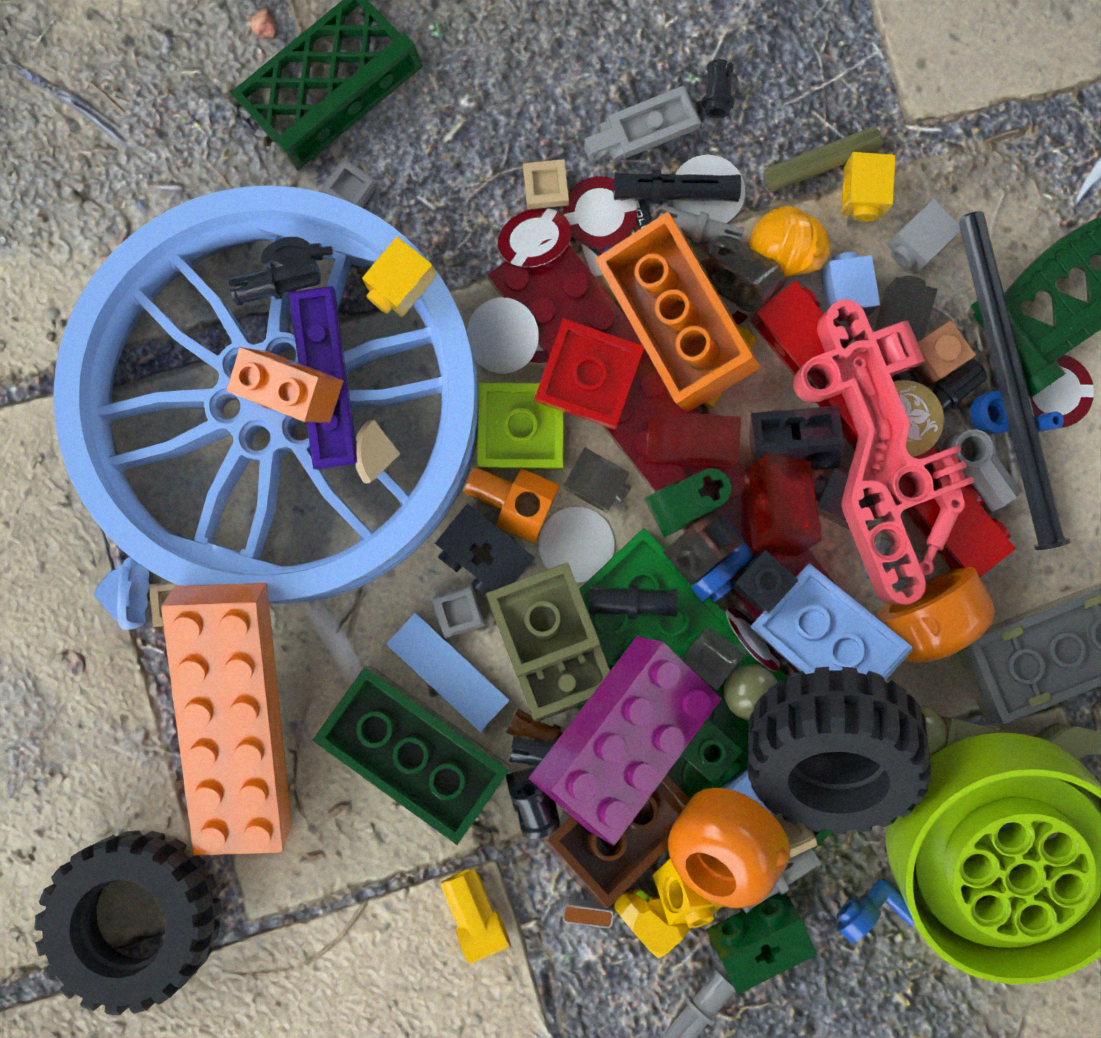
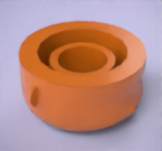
M958 568L925 580V592L916 602L905 605L885 604L877 611L874 616L912 646L913 651L905 661L910 663H927L940 660L973 644L988 630L993 622L995 609L992 599L975 568Z
M710 788L696 793L673 823L668 838L670 859L682 881L697 895L707 901L728 908L751 907L763 901L772 892L790 859V845L787 835L776 818L757 801L730 789Z

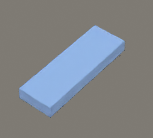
M414 613L386 643L392 651L480 732L510 700L418 613Z

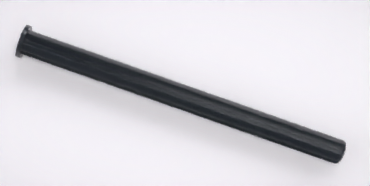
M982 211L971 212L961 216L958 223L1038 544L1034 545V549L1046 550L1064 546L1071 542L1070 538H1064L985 215Z

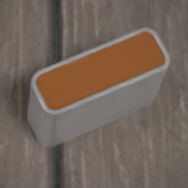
M566 898L563 902L562 913L565 923L610 928L613 924L612 906L607 909L598 905L595 901Z

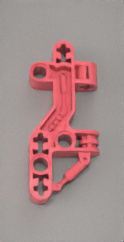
M839 300L832 304L818 321L817 332L825 353L813 357L798 370L793 381L794 391L799 398L810 403L820 402L842 393L858 433V441L842 498V510L879 599L890 605L911 604L919 600L924 594L926 587L924 576L930 575L934 571L932 562L937 550H943L958 514L965 507L961 487L975 481L971 476L965 478L962 469L967 467L966 462L959 463L956 453L962 451L960 445L923 459L913 458L907 452L906 442L910 423L891 377L925 362L909 321H903L873 332L866 314L859 304L852 300ZM836 318L839 322L846 321L849 327L847 329L843 326L836 327L833 321ZM852 340H855V342L850 344L847 348H842V344L844 342L849 344ZM814 370L823 374L826 380L825 389H815L810 385L807 378L808 371ZM931 464L934 473L930 474L924 465ZM902 475L912 479L915 484V493L912 498L903 495L899 489V480ZM937 479L940 488L934 491L933 480ZM871 496L874 504L861 508L858 500ZM934 498L941 510L926 542V545L929 546L923 561L918 562L902 523L901 513L906 508ZM881 517L883 523L867 528L866 522ZM878 532L885 533L891 540V549L887 555H882L875 548L874 539ZM897 560L900 565L891 566L889 569H884L882 563ZM898 578L906 580V586L901 588V592H895L892 584L898 581Z

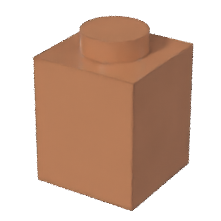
M950 320L918 341L925 362L912 369L922 384L929 387L976 356V354L953 321Z

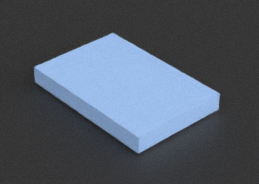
M810 563L796 577L799 581L771 612L761 614L750 626L753 632L797 670L804 671L805 674L814 673L815 668L829 666V670H842V666L856 668L858 673L867 674L868 671L878 673L886 681L913 651L910 644Z

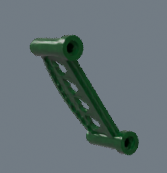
M1101 216L1078 227L1047 248L1015 279L1004 294L1030 398L1066 374L1057 363V359L1101 330V271L1094 269L1090 265V257L1092 255H1101ZM1071 269H1081L1086 276L1087 302L1059 292L1055 285L1058 278H1068ZM1037 292H1047L1052 299L1053 326L1026 316L1021 309L1022 303L1024 301H1034ZM977 300L970 307L975 312L973 317L985 331Z

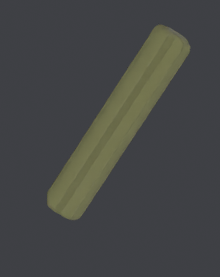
M873 126L766 168L763 174L764 182L769 191L775 192L845 164L853 152L873 153L878 151L883 145L882 136L879 129Z

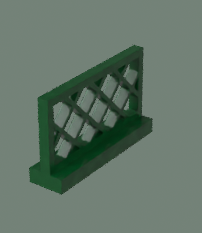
M342 0L230 93L298 171L419 71L423 65L412 40L405 33L401 35L368 0ZM359 6L365 12L364 25H344L345 17L356 7ZM321 36H334L332 52H313L314 42ZM343 36L362 37L361 52H341ZM371 37H388L392 41L381 52H369ZM290 62H303L301 78H281L282 69ZM311 62H331L329 78H309ZM339 63H359V70L350 78H338ZM258 88H271L269 104H251L247 97ZM280 88L299 89L297 105L278 104ZM308 89H328L327 97L319 104L306 105ZM276 115H296L295 123L281 135L274 129Z

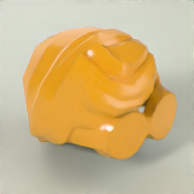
M781 206L765 214L754 226L749 238L748 254L750 259L771 278H791L820 270L826 264L830 254V240L822 224L816 218L792 206Z

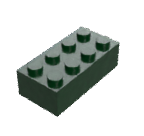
M373 666L363 668L312 740L456 845L459 844L511 767L510 764Z

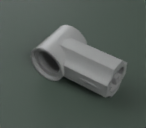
M973 429L947 438L943 444L942 451L958 445L961 447L964 440L972 444L974 455L970 461L966 460L961 452L956 453L959 463L966 462L967 467L962 469L965 478L973 477L975 482L969 484V486L980 495L983 500L982 507L987 513H993L1006 506L1022 492L995 455L994 444L985 432Z

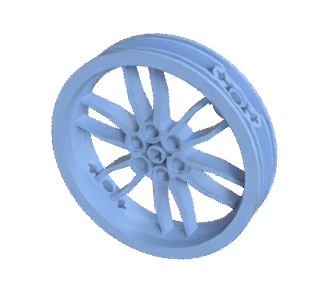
M286 186L240 187L200 196L167 210L124 240L97 269L80 295L62 337L54 378V417L62 458L77 494L105 534L136 562L174 584L186 586L267 583L269 603L273 604L310 602L346 593L381 577L414 553L436 530L455 502L467 477L478 435L479 385L475 361L458 308L437 271L434 269L436 278L413 304L425 327L421 330L371 340L344 352L346 372L348 374L377 358L431 344L434 346L440 376L431 380L383 390H349L352 409L391 406L434 394H441L442 397L441 416L435 445L428 464L411 493L404 492L385 471L377 476L399 500L401 507L377 530L371 531L335 492L323 469H313L309 437L299 441L294 436L295 427L301 420L226 391L239 347L268 351L279 356L285 350H296L295 336L288 333L290 314L289 293H284L283 298L278 300L271 296L266 339L262 343L253 345L229 307L193 271L192 266L217 252L259 240L274 242L285 237H299L310 244L321 243L322 247L332 246L333 255L323 256V259L335 261L326 287L333 286L335 288L337 307L339 308L351 264L370 269L397 236L426 259L417 247L390 224L360 206L325 193ZM181 273L209 301L232 340V344L228 345L218 356L188 337L153 301ZM145 309L174 340L217 370L219 374L217 385L212 389L155 392L111 404L113 384L119 359L132 329ZM296 351V359H295V362L298 363L297 351ZM232 400H239L241 404L239 414L232 419H225L223 412L225 405ZM205 408L208 421L167 442L117 455L112 433V421L165 409ZM260 431H269L271 437L268 446L263 450L255 451L252 445L254 436ZM232 435L234 442L208 490L194 541L173 535L143 506L133 492L123 472L132 467L181 457ZM295 453L321 495L359 534L360 541L326 558L282 567L262 561L260 557L275 515L282 458L286 454ZM254 461L260 464L258 497L246 549L241 548L239 552L215 545L216 540H213L226 501L249 462Z

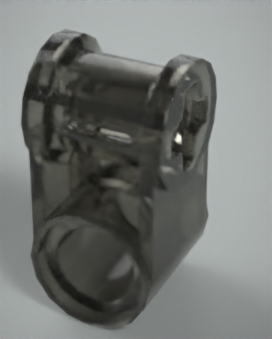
M721 235L715 236L708 242L707 255L709 258L704 269L719 295L735 303L742 310L747 312L760 310L785 284L784 271L776 261L743 245L738 239Z

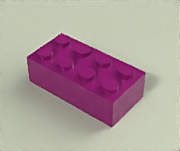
M637 636L528 779L589 832L615 845L720 702L721 698L664 642Z

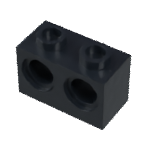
M839 405L751 413L749 442L753 474L761 475L839 468L845 445Z

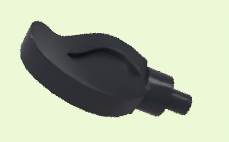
M285 237L274 241L263 250L261 263L267 266L272 262L287 265L308 259L321 261L323 256L333 255V247H322L321 243L310 244L299 237Z

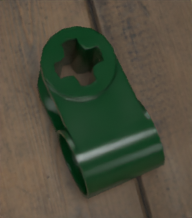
M709 468L681 482L677 481L649 495L644 500L665 538L699 520L698 518L721 507L731 495L732 486L730 479L724 472ZM704 479H708L711 484L720 483L722 488L717 492L718 500L713 501L710 496L701 497L699 491L704 487Z

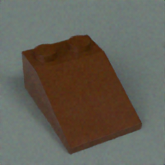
M666 774L615 845L589 832L567 812L560 818V827L554 833L539 839L598 905L608 909L668 849V838L673 823L690 799Z

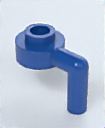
M1000 391L984 393L975 398L971 405L970 417L976 429L985 432L987 435L1004 433L1010 430ZM988 410L990 411L991 418L988 416ZM1057 411L1035 416L1038 432L1058 429L1064 423L1062 414Z
M724 516L710 527L732 554L691 587L701 601L710 597L715 603L734 587L730 579L753 559L752 549Z
M885 879L878 880L865 898L859 901L855 898L850 899L837 913V918L840 920L837 930L850 943L859 941L874 927L881 916L879 909L884 902L909 926H913L915 923L902 894Z

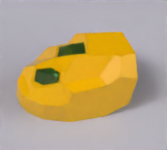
M640 888L625 891L614 902V908L621 918L657 958L668 954L684 939L691 929L687 923L669 925L660 897L650 896Z

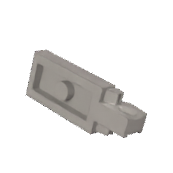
M681 86L609 115L608 120L599 125L600 133L584 139L583 148L590 163L608 157L610 154L613 161L622 158L626 159L699 129L701 121L685 86Z

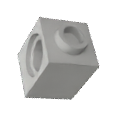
M932 199L891 239L887 246L892 250L893 259L901 267L910 269L916 275L961 232L959 223L935 199Z

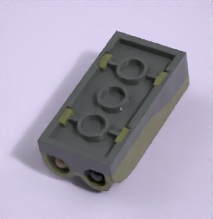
M1101 583L993 624L981 638L957 652L964 669H972L981 689L974 694L986 721L1004 725L1101 686Z

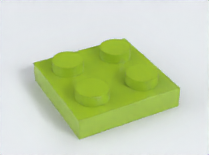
M479 382L478 468L563 470V412L534 402L540 383Z

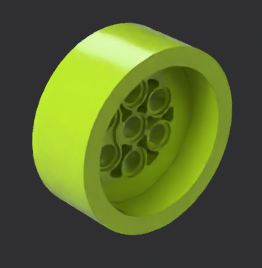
M990 733L973 736L957 741L930 756L931 782L928 785L926 795L904 818L897 816L896 821L888 825L886 831V848L890 868L912 919L927 944L941 958L962 972L980 979L1003 984H1033L1051 981L1076 972L1101 956V784L1068 751L1044 739L1025 734ZM1014 822L1009 829L999 831L1003 825ZM1058 832L1054 838L1045 841L1049 835ZM979 854L975 860L965 862L970 856ZM1024 864L1020 869L1011 871L1015 866ZM1068 874L1064 879L1058 880L1062 875ZM990 895L987 899L978 901L981 897ZM1033 905L1030 909L1024 910L1026 907Z

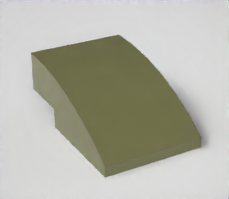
M569 563L561 564L486 593L533 720L537 723L586 704L608 675L610 669Z

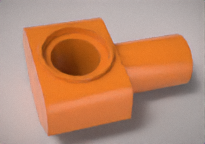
M474 467L467 480L463 494L501 510L496 523L498 528L535 543L560 485L522 468L512 483ZM523 495H533L540 502L538 512L530 517L520 515L516 510V502Z

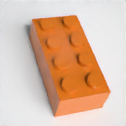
M669 212L664 213L595 258L596 263L672 398L687 413L762 368L690 243Z

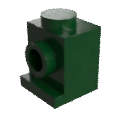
M707 718L681 755L714 784L719 778L727 782L739 770L742 762L737 757L743 750ZM715 744L719 748V756L712 761L706 760L704 757L705 748L708 745Z

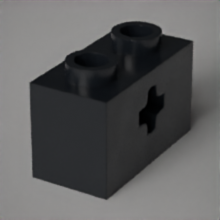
M468 503L434 543L443 550L438 555V558L457 573L464 567L476 578L471 585L485 596L486 593L519 581L535 561L534 556ZM477 545L482 549L487 547V545L493 547L490 550V555L494 560L490 565L485 562H481L478 566L474 564L476 555L472 550Z

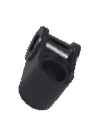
M537 766L506 775L511 801L515 812H518L521 832L528 839L546 837L560 827L556 802L528 779Z

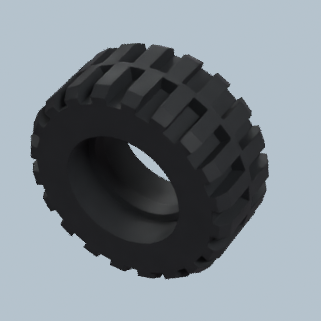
M828 666L815 668L814 673L805 674L804 671L792 674L787 682L780 680L771 686L767 693H764L754 705V711L750 714L748 779L751 782V788L759 800L763 801V804L775 815L781 813L785 821L793 825L798 823L804 824L808 830L820 832L821 829L832 830L835 834H846V830H858V833L871 831L872 827L876 825H881L882 827L891 825L896 821L897 816L904 818L913 811L916 804H919L926 795L928 785L931 782L927 724L925 715L921 712V706L913 696L906 693L902 686L893 680L887 683L882 675L872 671L863 674L858 673L857 669L853 667L842 666V670H829Z
M140 830L126 831L118 836L112 835L71 856L70 862L61 865L51 876L54 884L44 888L39 900L40 905L45 906L46 909L35 915L34 929L42 931L43 937L35 942L38 956L46 954L50 964L44 968V971L50 980L56 976L64 984L59 991L68 999L78 995L83 998L80 1003L81 1007L91 1011H95L99 1006L105 1005L104 1012L107 1015H121L128 1008H130L133 1014L148 1010L154 1003L160 1005L171 998L207 961L213 951L210 945L218 938L220 924L215 922V917L221 913V899H212L211 891L217 887L213 874L204 877L200 867L205 864L204 860L199 855L192 857L186 855L184 851L187 848V844L176 838L171 842L164 841V833L151 831L142 835ZM116 880L131 881L143 886L157 899L164 914L165 937L162 947L149 958L125 956L114 950L103 938L98 927L96 911L100 894L109 883Z

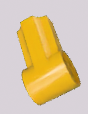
M476 867L462 870L441 881L440 885L457 924L456 935L469 965L511 947L510 938L502 917L497 909L493 910Z

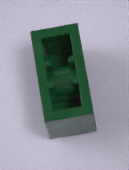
M777 893L750 909L748 913H745L743 910L706 929L737 995L817 955L805 925L787 893L782 895Z

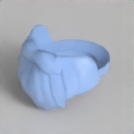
M131 557L126 558L124 563L117 569L108 572L94 592V597L112 615V618L119 622L120 628L124 630L143 626L146 623L145 610L148 607L147 592L149 590L148 579L150 578V571Z

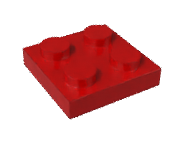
M563 318L534 402L616 430L644 346Z

